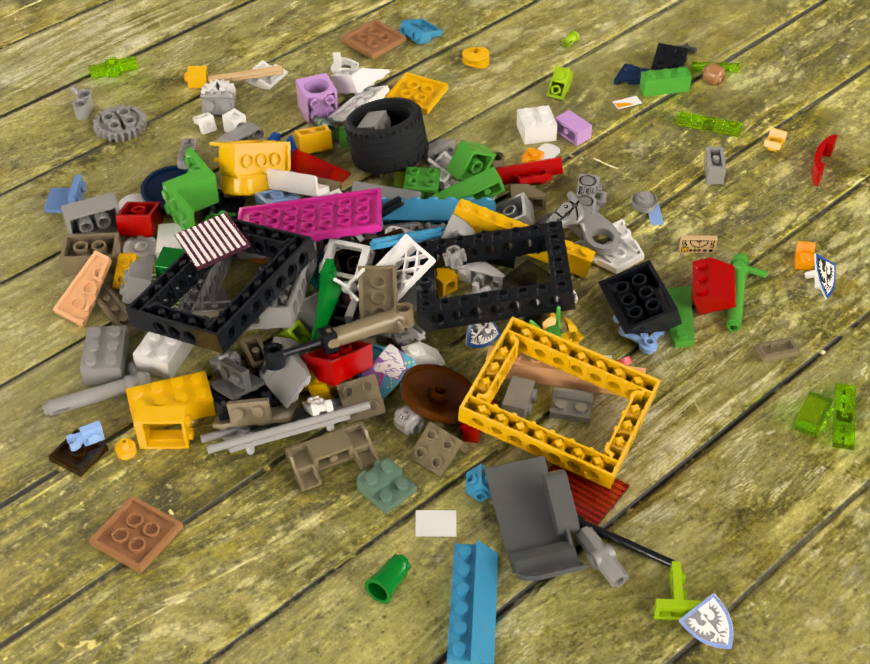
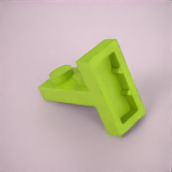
M680 561L671 562L669 572L671 599L656 598L653 611L654 619L679 620L702 602L700 600H687V590H683L686 573L681 570Z

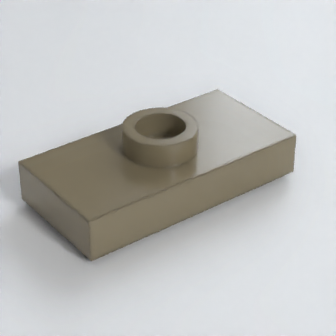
M792 337L755 345V351L762 362L798 356L800 352Z

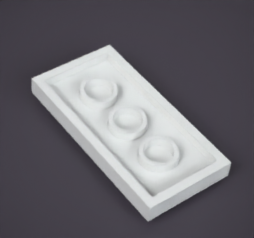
M388 85L363 89L362 93L350 98L333 112L328 119L331 123H344L349 114L359 106L385 98V95L390 91Z

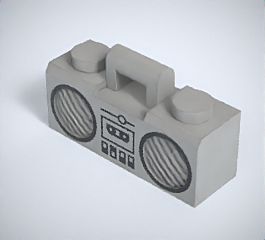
M579 174L576 197L581 204L592 208L598 213L599 207H605L607 193L602 191L603 183H600V176Z

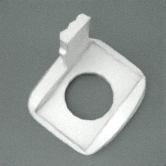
M333 52V64L330 68L333 74L340 69H350L342 68L341 66L347 65L351 69L359 67L358 62L349 58H342L341 52Z

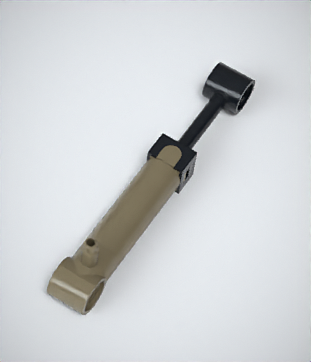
M408 302L396 304L391 310L334 328L330 325L317 328L318 339L287 349H283V345L280 343L267 344L263 347L266 369L270 371L283 369L286 365V357L317 347H321L325 354L328 355L340 351V346L396 328L407 332L415 324L413 305Z

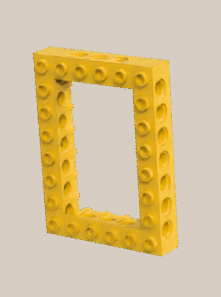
M511 317L461 403L458 421L535 456H544L546 461L610 489L657 394L661 380L515 317ZM519 353H523L629 400L626 410H623L618 426H615L610 442H607L603 454L595 451L591 446L588 448L575 442L573 438L568 439L559 435L553 429L550 431L541 427L535 421L530 422L517 416L515 412L512 414L499 408L497 404H491Z

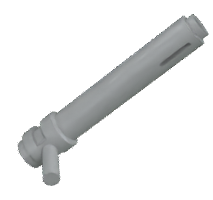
M132 362L128 363L129 375L124 376L123 379L46 401V404H42L45 416H55L127 394L126 388L152 383L149 372H137L135 364Z

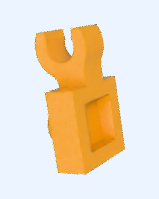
M529 147L522 155L521 163L542 160L544 152Z

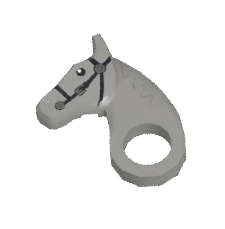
M572 191L568 192V201L562 203L547 219L546 223L562 221L563 228H566L568 225L579 227L585 247L595 251L597 255H611L616 252L621 238L615 226L597 211L581 204ZM602 234L609 237L612 242L602 245L595 242L592 237Z

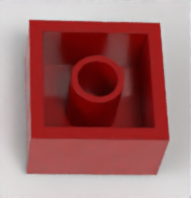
M126 202L115 216L119 235L126 237H152L158 230V224L164 222L161 202Z

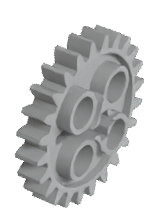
M124 104L121 107L115 105V108L109 106L108 110L103 109L104 112H98L99 115H95V119H93L95 134H98L99 138L103 137V140L109 139V142L113 139L115 142H118L120 139L124 142L126 138L131 140L132 136L136 138V134H142L141 131H145L147 126L144 111L142 112L141 108L137 109L136 106L131 108L130 104L127 107Z

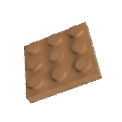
M373 19L341 36L343 43L372 60L406 42V36L377 19Z
M132 495L89 539L91 546L141 574L183 529V523Z

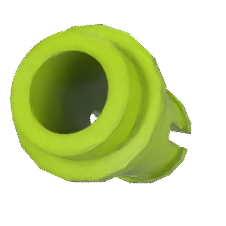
M571 31L566 38L562 39V46L568 48L574 42H578L580 38L579 33Z

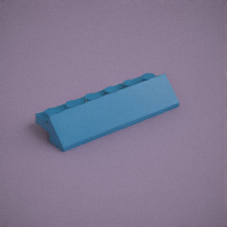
M479 540L476 541V544L454 543L447 664H494L498 553Z

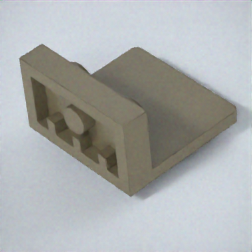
M377 374L337 385L342 407L366 401L370 403L371 409L350 414V419L347 420V423H353L386 412L378 385L379 379Z
M429 422L409 454V458L438 476L443 477L456 454L460 450L467 453L470 446L432 422Z

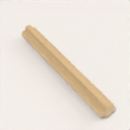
M279 65L208 76L207 82L210 84L209 81L214 82L216 79L220 81L224 79V82L228 80L230 82L282 75L283 67Z

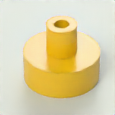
M126 438L118 441L115 445L117 457L121 460L133 458L137 453L135 442Z

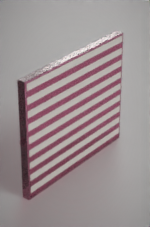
M226 212L174 235L197 271L251 247L248 240Z

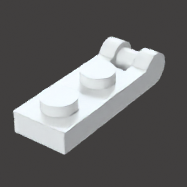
M319 395L307 397V401L302 402L304 410L312 416L319 415L320 412L333 411L331 399L326 400L323 397H319Z

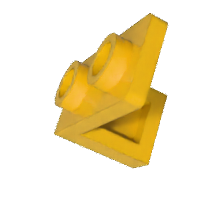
M118 254L112 288L120 290L121 283L125 284V281H123L124 271L129 269L131 262L140 259L137 254Z

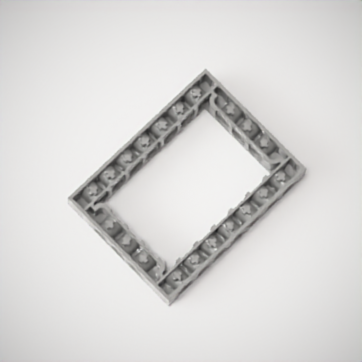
M323 240L313 241L317 256L247 330L294 327L322 248L324 247ZM230 249L183 296L177 309L185 312L191 311L192 314L202 317L204 315L208 316L212 322L219 315V312L223 311L231 302L229 300L213 301L234 259L247 260L268 257L249 252H234V250L231 251Z

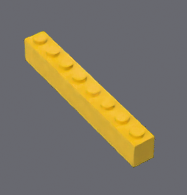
M462 198L454 210V215L466 221L474 229L475 233H482V230L492 232L495 230L530 226ZM565 240L570 273L586 278L596 252ZM547 251L540 252V254H526L549 264Z

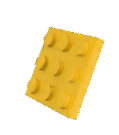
M406 72L385 98L400 97L410 99L421 107L422 114L428 115L448 91L449 84Z

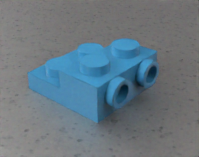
M424 19L402 20L399 32L406 36V38L415 41V43L423 45L424 43H430L431 38L442 36L443 30Z

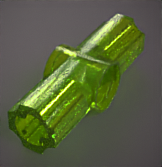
M135 56L122 59L110 57L105 62L90 65L88 68L93 80L107 76L117 78L121 76V73L138 70Z

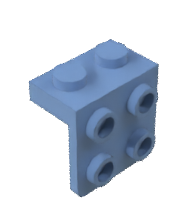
M82 175L74 176L71 188H51L44 211L46 213H62L60 206L83 200L86 192V182H83Z

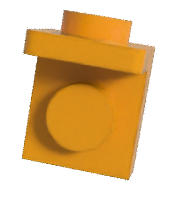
M797 242L794 254L795 269L811 271L814 269L816 243Z

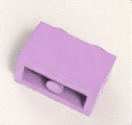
M568 110L555 117L557 133L574 145L578 146L591 139L592 125L572 111Z

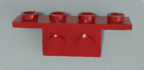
M562 157L497 167L496 170L503 184L513 182L529 185L532 183L545 184L548 180H552V175L563 174Z

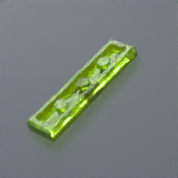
M682 111L678 112L675 120V125L735 137H740L743 123Z
M835 383L832 447L854 449L856 386Z

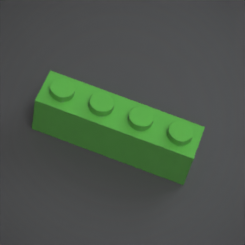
M491 167L435 193L431 197H438L439 199L455 197L457 198L456 200L472 197L474 200H481L482 197L491 198L506 190L495 167Z

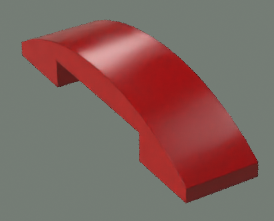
M837 134L826 138L815 152L811 168V178L814 186H818L825 167V163L821 161L823 156L831 157L835 148Z

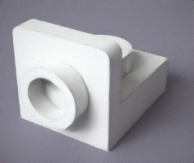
M206 112L192 117L194 124L199 125L201 134L204 135L217 130L213 114Z

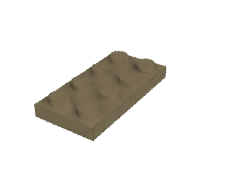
M396 265L358 266V272L365 268V271L358 277L360 319L393 309L398 304ZM396 328L383 333H399L400 329Z

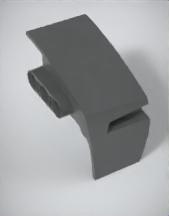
M544 456L484 468L498 525L513 574L517 573V577L525 581H537L588 569L587 564L579 561L570 534L579 531L580 526L565 469L548 472Z

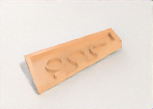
M95 250L52 309L53 312L85 328L112 263L110 257Z

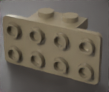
M268 397L228 401L227 409L230 419L220 421L217 415L212 426L214 429L226 430L230 427L238 426L239 428H246L250 425L266 426L270 423L287 424L293 419L299 407V402L292 403L289 408H286L279 402L280 406L271 408Z

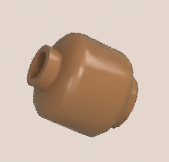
M715 62L710 65L706 64L702 70V73H704L703 80L712 86L720 85L726 77L725 68Z

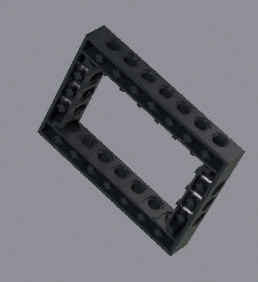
M221 216L220 220L240 247L237 248L218 221L215 223L234 249L273 259L266 263L267 265L259 274L257 273L255 278L247 286L245 285L235 298L231 299L229 305L223 311L221 310L212 322L208 316L204 315L202 317L192 314L191 311L185 312L178 310L177 307L171 308L226 254L208 229L207 233L223 255L220 256L206 235L202 234L217 258H213L202 240L198 238L197 240L209 255L211 261L207 260L194 242L193 245L206 263L202 264L190 246L189 250L200 266H196L187 251H185L126 308L133 327L224 354L317 256L312 237L226 217L246 243L243 246ZM212 225L211 228H212L213 231L216 233V235L219 237V239H220L221 242L224 244V246L226 247V249L229 251V250H230L229 246L226 244V242L223 240V238L221 237V235L218 233V231H217V230L215 229V227Z
M552 221L544 224H533L531 226L514 227L512 229L417 243L436 260L416 282L417 317L420 328L425 332L511 319V317L520 318L554 313L557 311V306L561 307V311L576 309L562 221ZM453 245L459 246L460 249L464 248L467 261L463 262V265L493 259L501 260L513 256L521 257L526 254H540V252L547 251L552 282L439 299L436 278L438 273L436 268H448V266H445L443 253H446V249ZM421 259L420 265H424L429 259Z

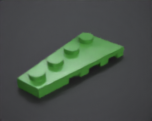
M691 286L668 288L667 291L677 306L682 324L668 330L674 348L693 346L694 329Z

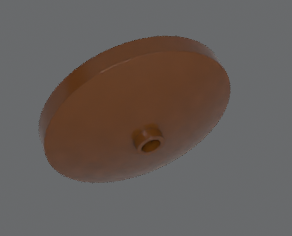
M421 364L409 368L404 373L400 382V394L405 403L419 415L432 421L453 424L460 423L458 421L459 407L473 384L462 374L450 368L435 364Z

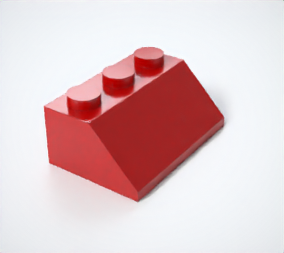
M296 148L291 157V169L296 173L314 175L319 178L342 183L351 175V172Z
M712 257L693 261V302L699 315L736 307L735 267Z
M355 341L340 346V351L328 355L325 354L321 347L302 355L303 360L320 382L328 383L329 386H337L340 382L352 379L354 375L363 373L366 369L373 366L372 344L362 341Z

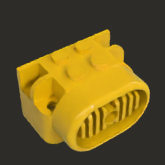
M242 140L210 142L212 146H219V157H214V161L219 162L222 192L225 195L253 196L257 192L271 190L268 187L266 169L273 168L290 171L291 145L289 141Z

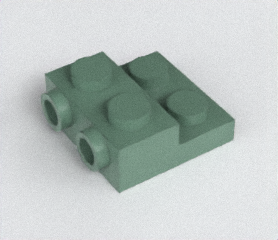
M389 457L384 460L378 459L371 470L368 472L364 470L357 477V491L384 514H388L417 491V486L402 474V468Z

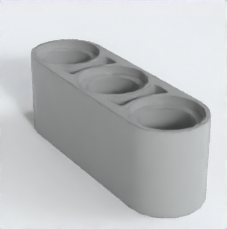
M247 122L220 136L217 141L261 140L264 136V131L253 122Z

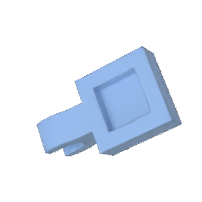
M99 420L80 427V432L66 436L71 451L78 450L83 443L86 447L105 440Z

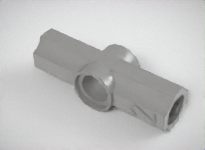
M586 526L576 534L575 539L587 553L591 567L594 570H600L612 587L618 588L629 579V574L617 560L613 547L609 543L604 544L592 527Z

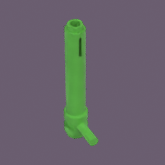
M742 253L735 254L730 265L735 267L736 307L727 309L726 327L731 332H737L742 325L745 283L748 273L766 278L767 271L749 266L748 257Z

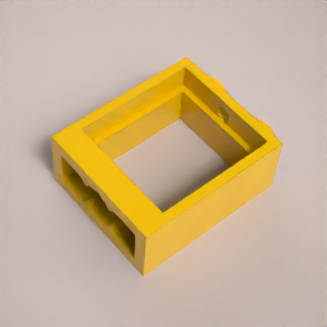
M136 406L133 423L140 449H189L190 440L194 439V429L190 428L191 414L187 413L186 406ZM149 424H181L182 430H150Z

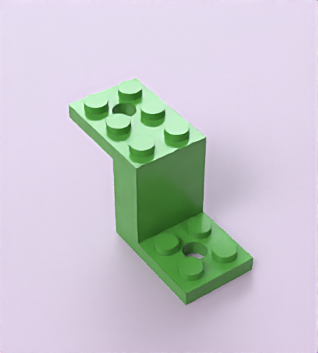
M190 147L185 149L186 157H184L188 171L184 175L163 182V191L161 192L166 202L164 205L166 213L172 216L174 223L180 226L181 231H184L190 239H193L187 229L190 228L195 237H197V233L192 228L195 226L194 212L219 203L215 174Z

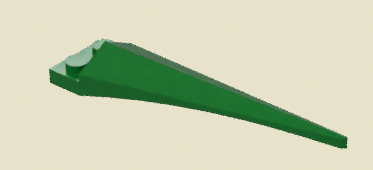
M326 258L320 271L318 303L310 341L318 339L317 328L328 325L342 291L341 285L333 280V278H337V268L334 265L333 259Z

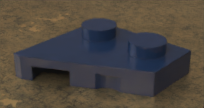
M625 63L615 77L614 84L619 85V82L627 81L628 85L640 84L641 72L649 71V69Z

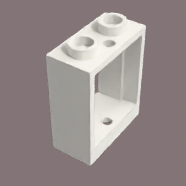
M329 238L324 248L323 261L319 264V273L325 259L334 258L337 247L361 252L355 275L358 273V266H372L376 252L368 245ZM337 272V279L350 281L355 275Z

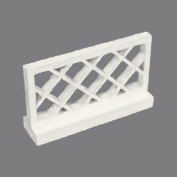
M405 234L375 266L396 265L397 270L404 263L403 269L397 270V275L402 274V280L397 281V286H401L398 291L399 301L436 260L410 236ZM417 249L416 255L411 256ZM421 259H429L424 265H420ZM415 261V267L408 268L409 262ZM414 272L411 279H407V273Z

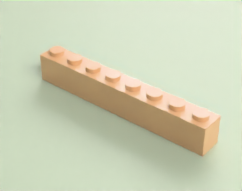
M489 346L486 360L495 346ZM519 353L505 379H511L512 376L535 380V383L617 395L523 353ZM629 366L640 372L646 373V368Z

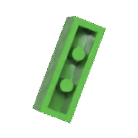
M687 67L649 70L641 72L639 88L644 97L690 92L692 75Z

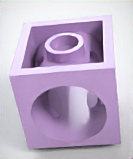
M327 73L296 79L298 107L308 124L315 122L313 119L316 116L328 119L338 109L337 90Z

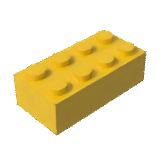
M205 371L126 388L133 421L136 406H186L187 413L191 414V421L216 415ZM149 424V428L154 430L175 424Z

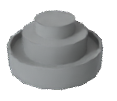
M648 191L637 192L632 197V207L641 213L652 212L657 207V197Z

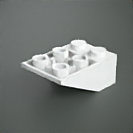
M365 68L340 69L331 75L337 93H344L345 95L354 93L357 95L362 93L366 87L373 86L375 81L383 79L384 75L390 71Z

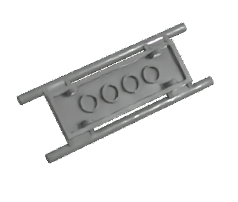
M340 397L331 399L333 411L331 412L324 411L320 412L319 415L312 416L301 407L297 409L293 419L287 424L270 423L266 426L230 427L226 430H218L200 435L201 443L220 438L223 439L222 442L206 446L208 454L225 449L229 453L246 449V452L251 455L255 452L254 446L321 427H326L329 432L334 431L335 423L349 420L350 414L371 409L369 401L342 407Z

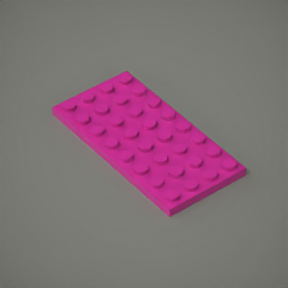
M381 188L241 207L239 208L237 219L310 236L312 241H321L329 238L338 239L344 236H358L365 233L374 234L382 231Z

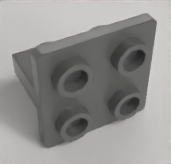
M225 357L220 360V373L223 378L211 383V388L231 400H237L249 392L258 390L259 387L265 385V381L249 372L247 368Z

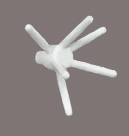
M362 268L350 281L342 282L337 278H333L336 283L341 285L342 292L349 294L353 301H359V298L354 293L359 291L356 283L358 282V277L365 271V268Z

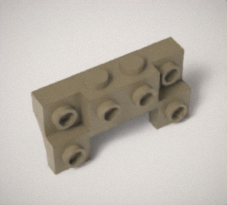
M362 421L285 449L286 458L294 471V477L302 492L322 485L318 474L321 470L354 459L360 470L373 466L379 459Z

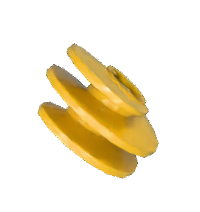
M470 47L462 52V62L465 65L478 69L488 67L490 59L488 49Z

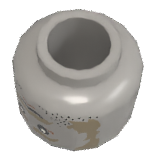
M408 405L400 407L395 411L394 425L401 432L409 436L418 434L424 426L423 416L413 411Z

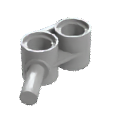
M72 86L71 91L78 98L73 101L75 117L78 120H85L89 118L94 107L92 92L89 89L79 90L76 86Z

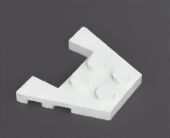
M623 219L612 223L621 238L617 251L611 255L600 256L595 254L592 263L615 274L644 260L645 255L637 241L632 238L629 228H626ZM581 239L574 242L577 245L585 247L584 241Z

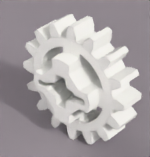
M216 79L214 82L209 81L210 84L205 83V87H201V94H205V91H213L215 94H221L223 91L231 92V95L234 96L236 94L234 84L230 83L229 80L224 82V79L221 81Z

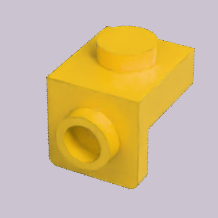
M771 128L769 136L764 142V146L768 147L767 150L773 152L781 150L785 143L787 131Z

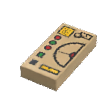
M681 235L679 253H715L718 238L717 236Z

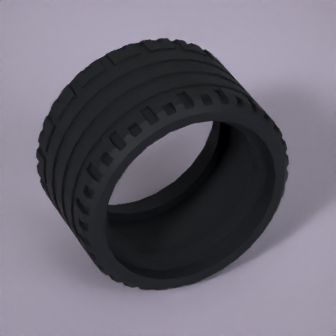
M400 97L377 99L359 106L345 120L344 126L353 163L358 169L367 173L388 174L402 171L407 167L417 164L428 152L429 144L421 107L410 99ZM386 110L391 120V127L384 129L364 130L357 128L368 112Z

